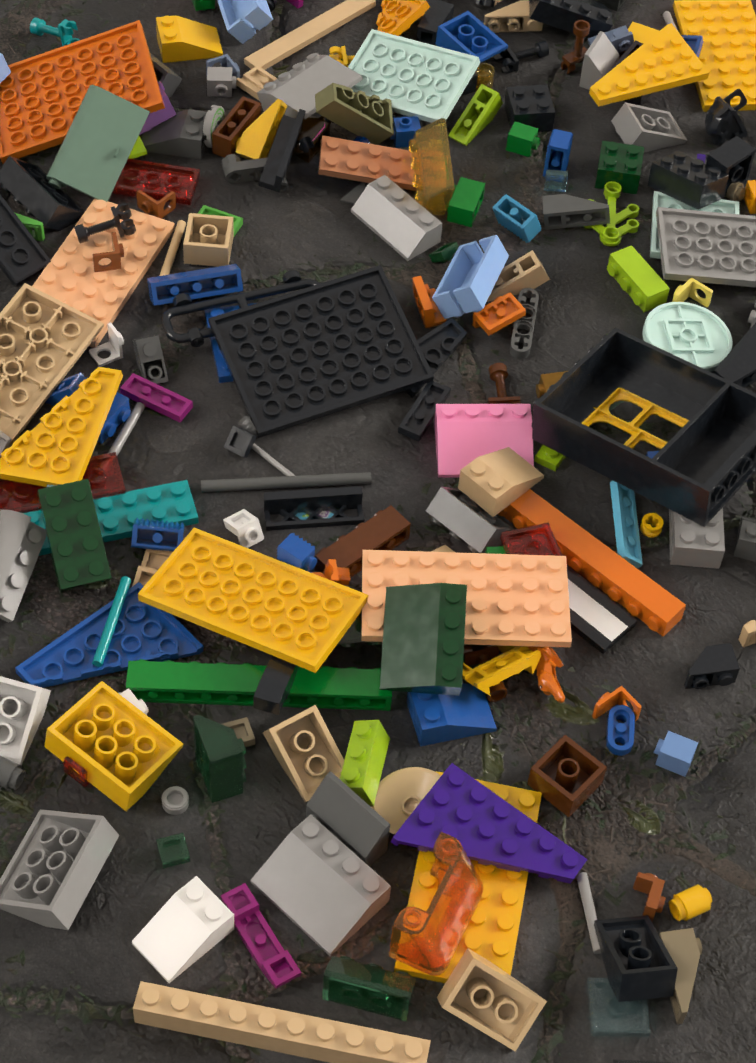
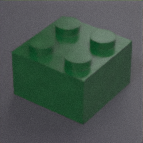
M602 140L595 188L604 189L607 182L614 181L621 185V192L637 194L644 147Z

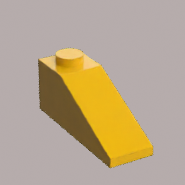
M277 99L238 138L235 152L248 160L267 158L287 105L282 100Z

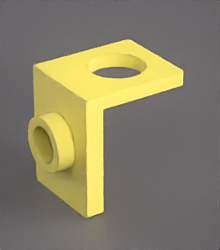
M690 278L683 286L679 285L676 288L672 302H684L690 297L708 307L713 290ZM697 289H701L705 293V299L697 294Z

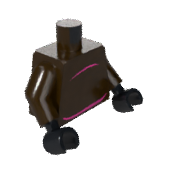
M323 116L304 119L292 156H298L309 163L320 151L322 135L330 137V124L332 121Z

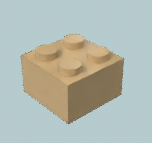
M189 213L183 243L184 264L216 267L229 265L234 238V217Z

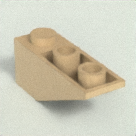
M520 0L484 16V25L494 33L542 31L543 23L530 19L529 0Z

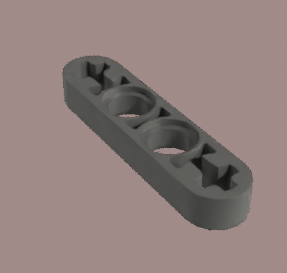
M532 288L522 289L518 296V301L531 317H522L514 322L510 354L516 359L527 358L531 350L539 300L538 292ZM526 298H530V299H531V300H530V305H529V304H525ZM526 329L529 333L521 334L517 330ZM519 342L523 343V349H518Z

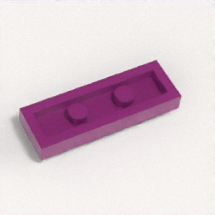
M135 373L120 387V394L136 402H141L146 407L179 423L193 408V401Z

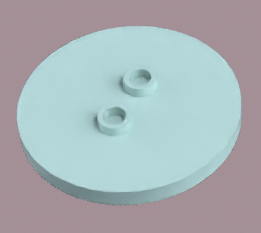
M669 302L657 306L648 314L642 330L645 342L709 372H713L731 352L733 346L732 336L728 327L717 315L704 307L687 302Z

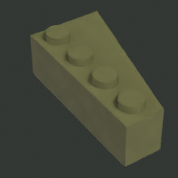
M336 83L330 84L315 94L316 113L364 140L378 145L394 135L390 99L380 100V97L377 95L370 97L363 91L353 92L352 88Z

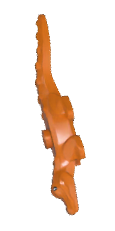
M528 646L532 651L539 650L541 652L540 660L536 666L539 689L546 695H553L557 702L563 703L565 695L557 680L555 670L556 667L561 668L564 666L561 659L551 647Z

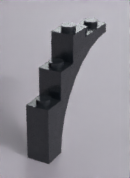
M426 0L430 8L422 16L418 25L417 41L435 45L438 26L453 19L454 4L444 2L443 0Z

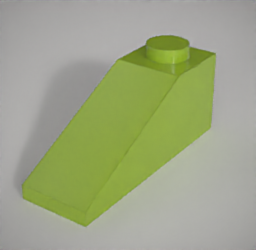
M481 84L448 137L467 146L493 120L501 108L503 102L499 92Z

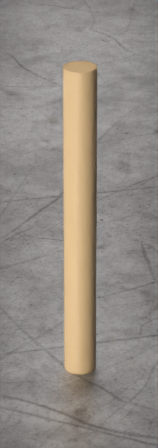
M183 220L177 222L159 276L170 274L186 226V222Z

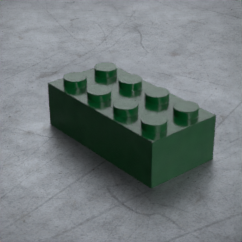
M89 479L38 489V501L59 591L62 592L110 581L112 577Z

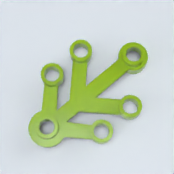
M614 181L607 182L603 192L609 205L610 224H606V227L603 225L583 226L587 229L593 228L600 234V241L606 246L618 245L621 242V236L628 232L636 233L639 228V222L636 219H628L625 225L619 228L615 227L616 224L628 217H638L640 208L636 204H629L626 209L616 214V200L620 197L622 187Z

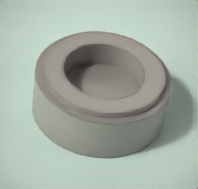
M179 786L169 787L162 794V807L168 814L179 815L187 810L189 795L184 788Z

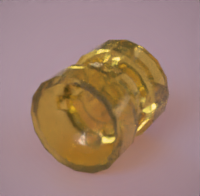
M480 63L475 71L478 75L476 90H478L481 84L492 89V78L495 72L492 65Z

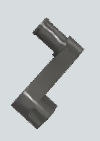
M235 154L227 155L221 161L226 181L229 183L260 180L268 157L240 161V157ZM286 177L283 180L280 192L288 189L289 185Z

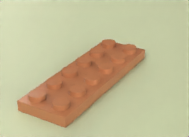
M322 135L318 174L371 183L386 175L401 189L444 196L447 185L448 157Z

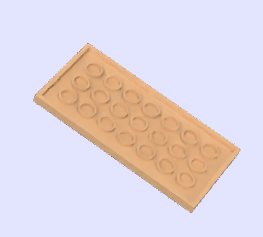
M94 199L75 226L83 224L84 227H93L95 224L112 220L114 217L111 207L115 206L116 208L118 204ZM130 209L132 216L129 219H133L136 227L134 234L124 235V237L120 238L117 228L114 227L94 235L90 234L88 241L81 244L73 228L32 287L104 323L102 330L89 345L95 348L108 331L107 324L114 322L175 230V223ZM111 232H116L118 244L122 243L124 249V257H121V269L94 272L93 254L112 252ZM103 258L98 263L100 265H108L111 260Z
M391 550L362 551V593L368 595V600L362 608L361 641L383 642L386 587L450 583L467 585L464 644L571 647L566 556Z

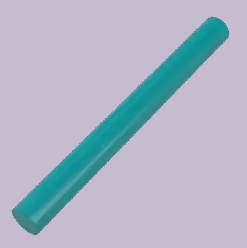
M127 576L121 578L92 662L96 667H102L120 616L131 583V579Z

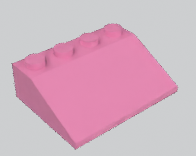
M436 404L434 431L438 478H459L460 470L477 457L510 447L534 467L531 405Z

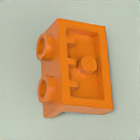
M421 276L413 277V296L425 328L441 325L446 322L447 319H444L432 299L436 291L435 288L429 289L428 284H424Z
M509 292L485 305L481 311L473 312L472 325L475 328L481 327L490 336L524 317L526 309Z

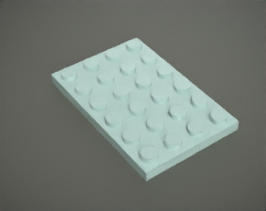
M371 29L348 68L360 74L363 78L362 81L352 87L353 92L360 90L370 97L377 95L380 97V100L390 99L392 112L409 117L416 116L419 120L443 126L479 66L480 59L477 56Z

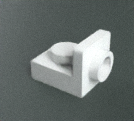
M245 509L223 519L226 529L238 536L239 543L243 547L249 548L264 539L259 519Z

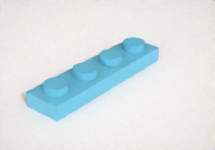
M612 480L610 482L617 554L634 567L639 568L643 565L635 493L633 490Z

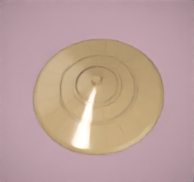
M408 767L394 771L380 781L374 806L371 807L390 824V833L396 834L441 775L423 767Z

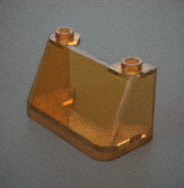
M440 832L434 845L435 862L430 872V875L436 876L438 879V889L427 911L417 907H407L399 913L392 927L389 957L433 976L444 973L448 968L480 902L484 888L482 880L459 840L443 832Z

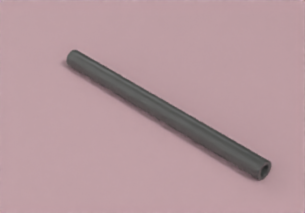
M371 472L201 480V492L371 484L372 478Z

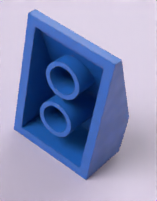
M469 11L438 26L436 46L477 56L480 59V63L508 48V45Z
M462 683L459 696L407 693V706L420 746L497 731L485 693L471 684Z

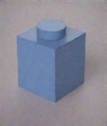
M668 731L665 740L659 738L654 753L658 755L655 765L685 777L698 742Z

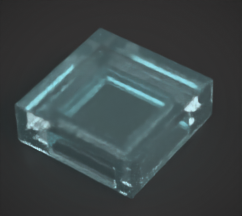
M546 170L544 191L565 192L568 171Z

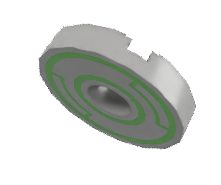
M217 105L210 107L212 110H208L204 119L203 133L204 136H207V140H204V143L209 148H212V133L225 118L224 108Z

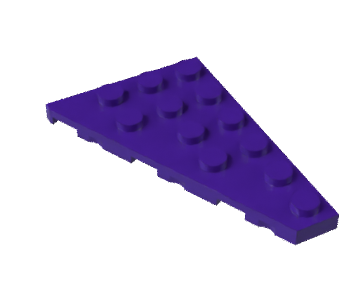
M453 763L449 765L391 840V843L396 846L398 844L417 847L419 851H432L437 855L455 859L463 857L476 860L478 864L494 865L497 868L514 872L527 871L539 874L538 877L554 878L557 881L571 884L587 861L584 856Z

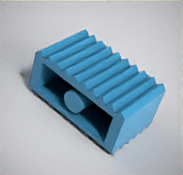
M507 194L493 206L498 224L519 236L520 239L522 238L526 243H529L542 229L537 215Z

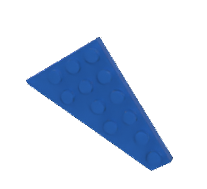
M138 582L128 589L102 667H96L92 662L114 600L15 667L16 674L25 683L45 688L128 670V661L143 659L163 662L197 655L203 652V645L172 614L140 602L138 593L144 586Z

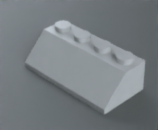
M386 175L369 183L351 208L352 214L407 261L441 242L442 222Z

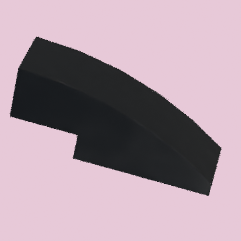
M272 656L254 694V708L279 715L285 699L289 696L299 666Z

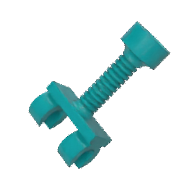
M39 18L32 19L30 23V32L32 34L41 36L47 33L60 37L62 46L80 41L78 38H72L74 34L73 29L78 31L75 21L64 19L58 25V28L46 25V22Z

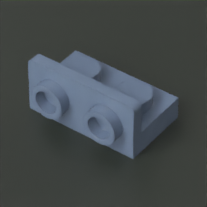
M626 25L605 32V35L618 53L627 51L634 43L633 34L628 31ZM596 36L588 38L589 46L592 44Z

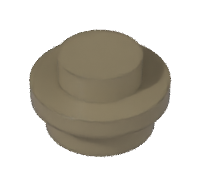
M731 183L727 190V199L731 201L743 200L746 192L743 183Z

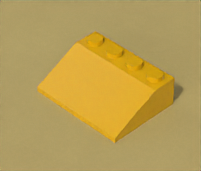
M101 681L47 728L44 747L123 810L127 811L148 791L183 747V743Z

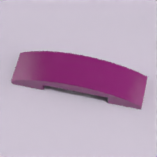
M246 883L220 895L223 904L234 914V927L243 943L271 984L278 988L301 976V971L288 950L283 949L261 914L259 904Z

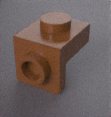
M638 872L633 889L648 894L642 916L648 915L652 922L655 913H661L666 897L661 896L665 880L659 879L651 873Z

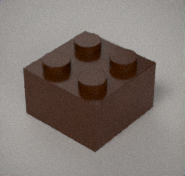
M564 735L531 767L527 785L535 791L541 792L542 797L567 817H570L603 783L607 767L567 735Z

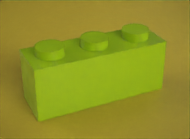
M632 245L610 254L607 265L609 275L615 278L621 288L628 293L633 302L643 312L652 310L667 302L670 288Z
M380 720L354 721L340 780L369 806H374L390 741V737Z

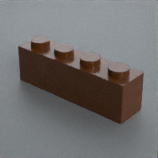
M392 505L384 510H379L371 519L365 523L358 524L353 531L347 535L340 536L329 547L322 548L315 555L317 559L315 571L323 573L328 559H336L337 567L349 568L351 578L362 571L363 550H393L409 539L411 523Z

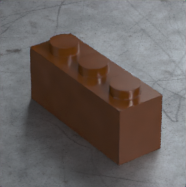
M242 96L212 133V153L224 158L230 154L236 155V142L238 138L261 115L260 102Z

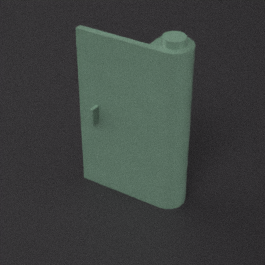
M90 85L46 176L49 180L48 184L56 189L69 186L94 199L108 202L150 111L103 88Z

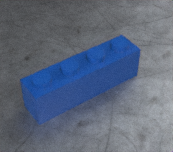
M236 264L147 278L150 301L154 306L173 303L174 297L181 293L190 295L192 300L243 291L241 269Z

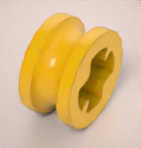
M655 513L645 514L640 525L642 534L652 538L659 536L664 524L662 517Z

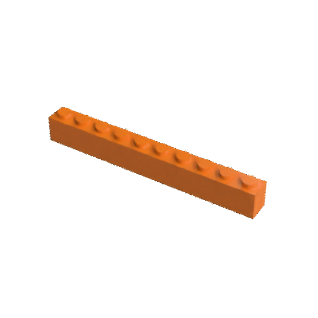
M531 489L498 513V515L505 517L513 523L517 529L529 535L535 543L541 544L549 550L553 556H566L569 567L586 578L593 586L606 593L612 601L619 603L627 609L632 616L639 618L647 624L652 631L665 636L682 619L686 604Z

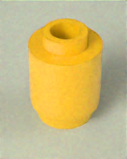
M697 884L675 894L673 899L669 900L670 912L677 921H688L711 909L712 896L707 888Z

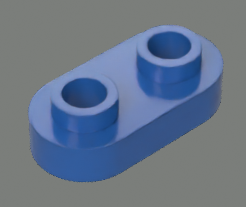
M616 705L611 708L607 718L606 746L611 753L618 756L628 754L632 750L634 743L635 714L632 709L625 705ZM616 720H622L624 723H618ZM616 742L622 743L623 746L617 745Z

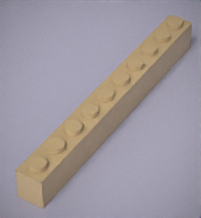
M140 981L133 1006L135 1023L329 1063H427L431 1040L143 981Z

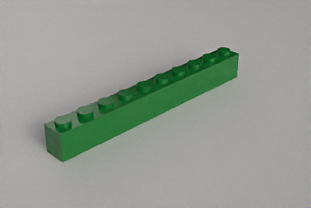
M143 659L128 661L126 690L130 689L138 700L142 699L144 702L254 706L253 697L267 665H253L250 663L239 665L223 662L211 664L197 661L183 663L170 660L155 662ZM322 666L314 673L299 667L289 696L285 699L282 707L310 708L316 705L317 708L390 711L392 691L379 690L381 668L358 669L356 667L332 668L330 666Z

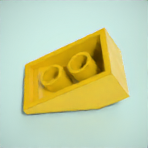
M176 15L156 17L157 40L163 63L216 58L223 55L216 27Z

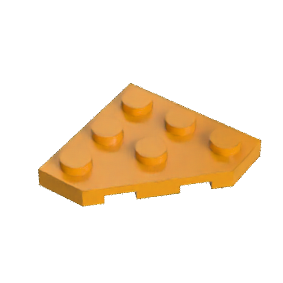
M382 0V12L379 13L376 22L377 30L399 36L407 31L418 18H421L430 6L426 0Z

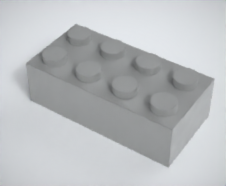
M723 507L705 527L669 509L670 565L720 568L725 553Z

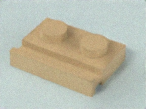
M257 65L243 74L241 79L237 78L236 85L259 100L257 92L262 90L266 83L273 82L277 78Z

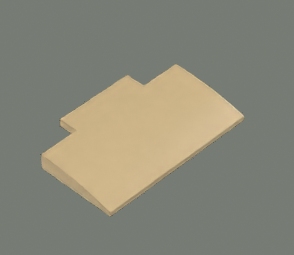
M24 283L0 313V431L12 439L8 448H10L104 327V323Z

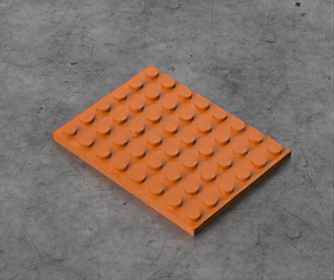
M140 20L8 65L11 73L0 83V160L4 164L9 156L19 159L62 144L90 85L103 88L150 111V113L164 109V102Z

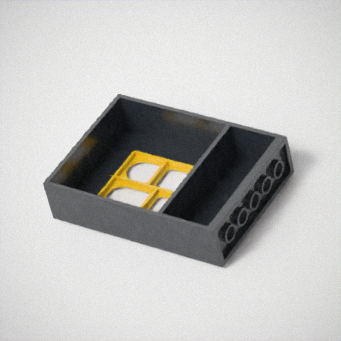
M616 327L609 334L604 335L602 340L595 347L593 346L582 359H579L572 369L565 372L557 383L551 385L541 398H537L532 407L534 411L531 425L533 428V440L703 527L710 522L756 472V393ZM618 401H628L641 407L643 410L631 422H626L612 415L609 407ZM651 415H658L682 428L669 442H666L639 427ZM605 422L629 433L631 437L624 444H621L589 428V426L593 423ZM640 441H645L661 450L651 459L633 450V448Z

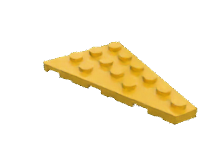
M671 23L666 25L590 87L589 94L599 107L706 80L709 77V71Z
M98 367L94 370L89 378L79 384V388L69 397L66 395L49 413L40 418L41 422L31 431L27 430L13 442L10 448L5 449L1 453L0 479L44 487L82 480L121 383L122 371Z

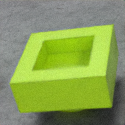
M542 445L535 455L534 462L556 471L566 456Z

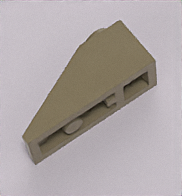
M693 928L660 932L659 934L678 968L674 996L670 997L677 1024H683L687 1015L699 958L702 955V944L700 939L695 937Z

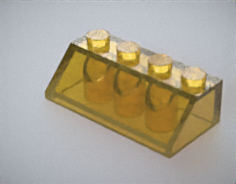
M440 118L416 130L413 140L409 141V153H412L411 170H414L415 173L413 176V187H416L417 190L415 200L434 215H445L454 191L445 118Z

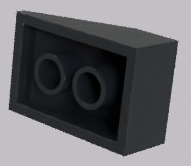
M648 915L594 921L608 981L618 1002L674 996L678 968Z

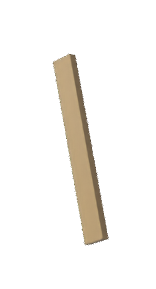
M346 0L245 57L244 64L250 69L258 65L266 70L374 8L376 0Z

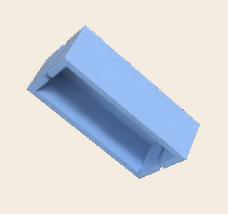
M217 0L227 31L242 44L251 39L256 34L257 29L260 31L273 20L267 0Z
M497 235L479 240L484 253L477 241L458 247L432 297L444 319L458 318L464 313L479 312L485 307L491 291L509 257Z

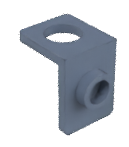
M228 54L206 61V76L207 67H212L215 63L220 62V67H232V76L240 78L239 66L236 62L232 61Z

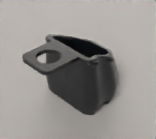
M736 89L724 99L720 96L716 97L713 105L706 113L705 128L714 145L722 146L724 142L730 141L736 136L739 138H746L747 130L737 113L739 109L747 104V99L741 89ZM735 96H740V103L732 107L730 105L731 99Z

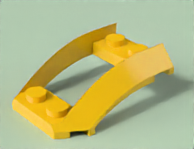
M497 645L503 654L473 669L463 662L462 679L491 696L489 687L519 674L524 669L533 674L540 660L541 652L539 650L532 651L528 646Z

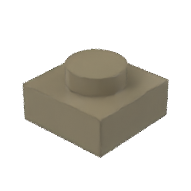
M247 717L222 724V732L229 751L255 745V737Z

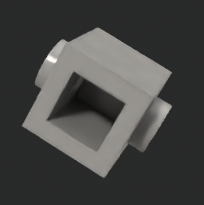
M207 67V97H232V89H236L237 79L236 76H232V67Z

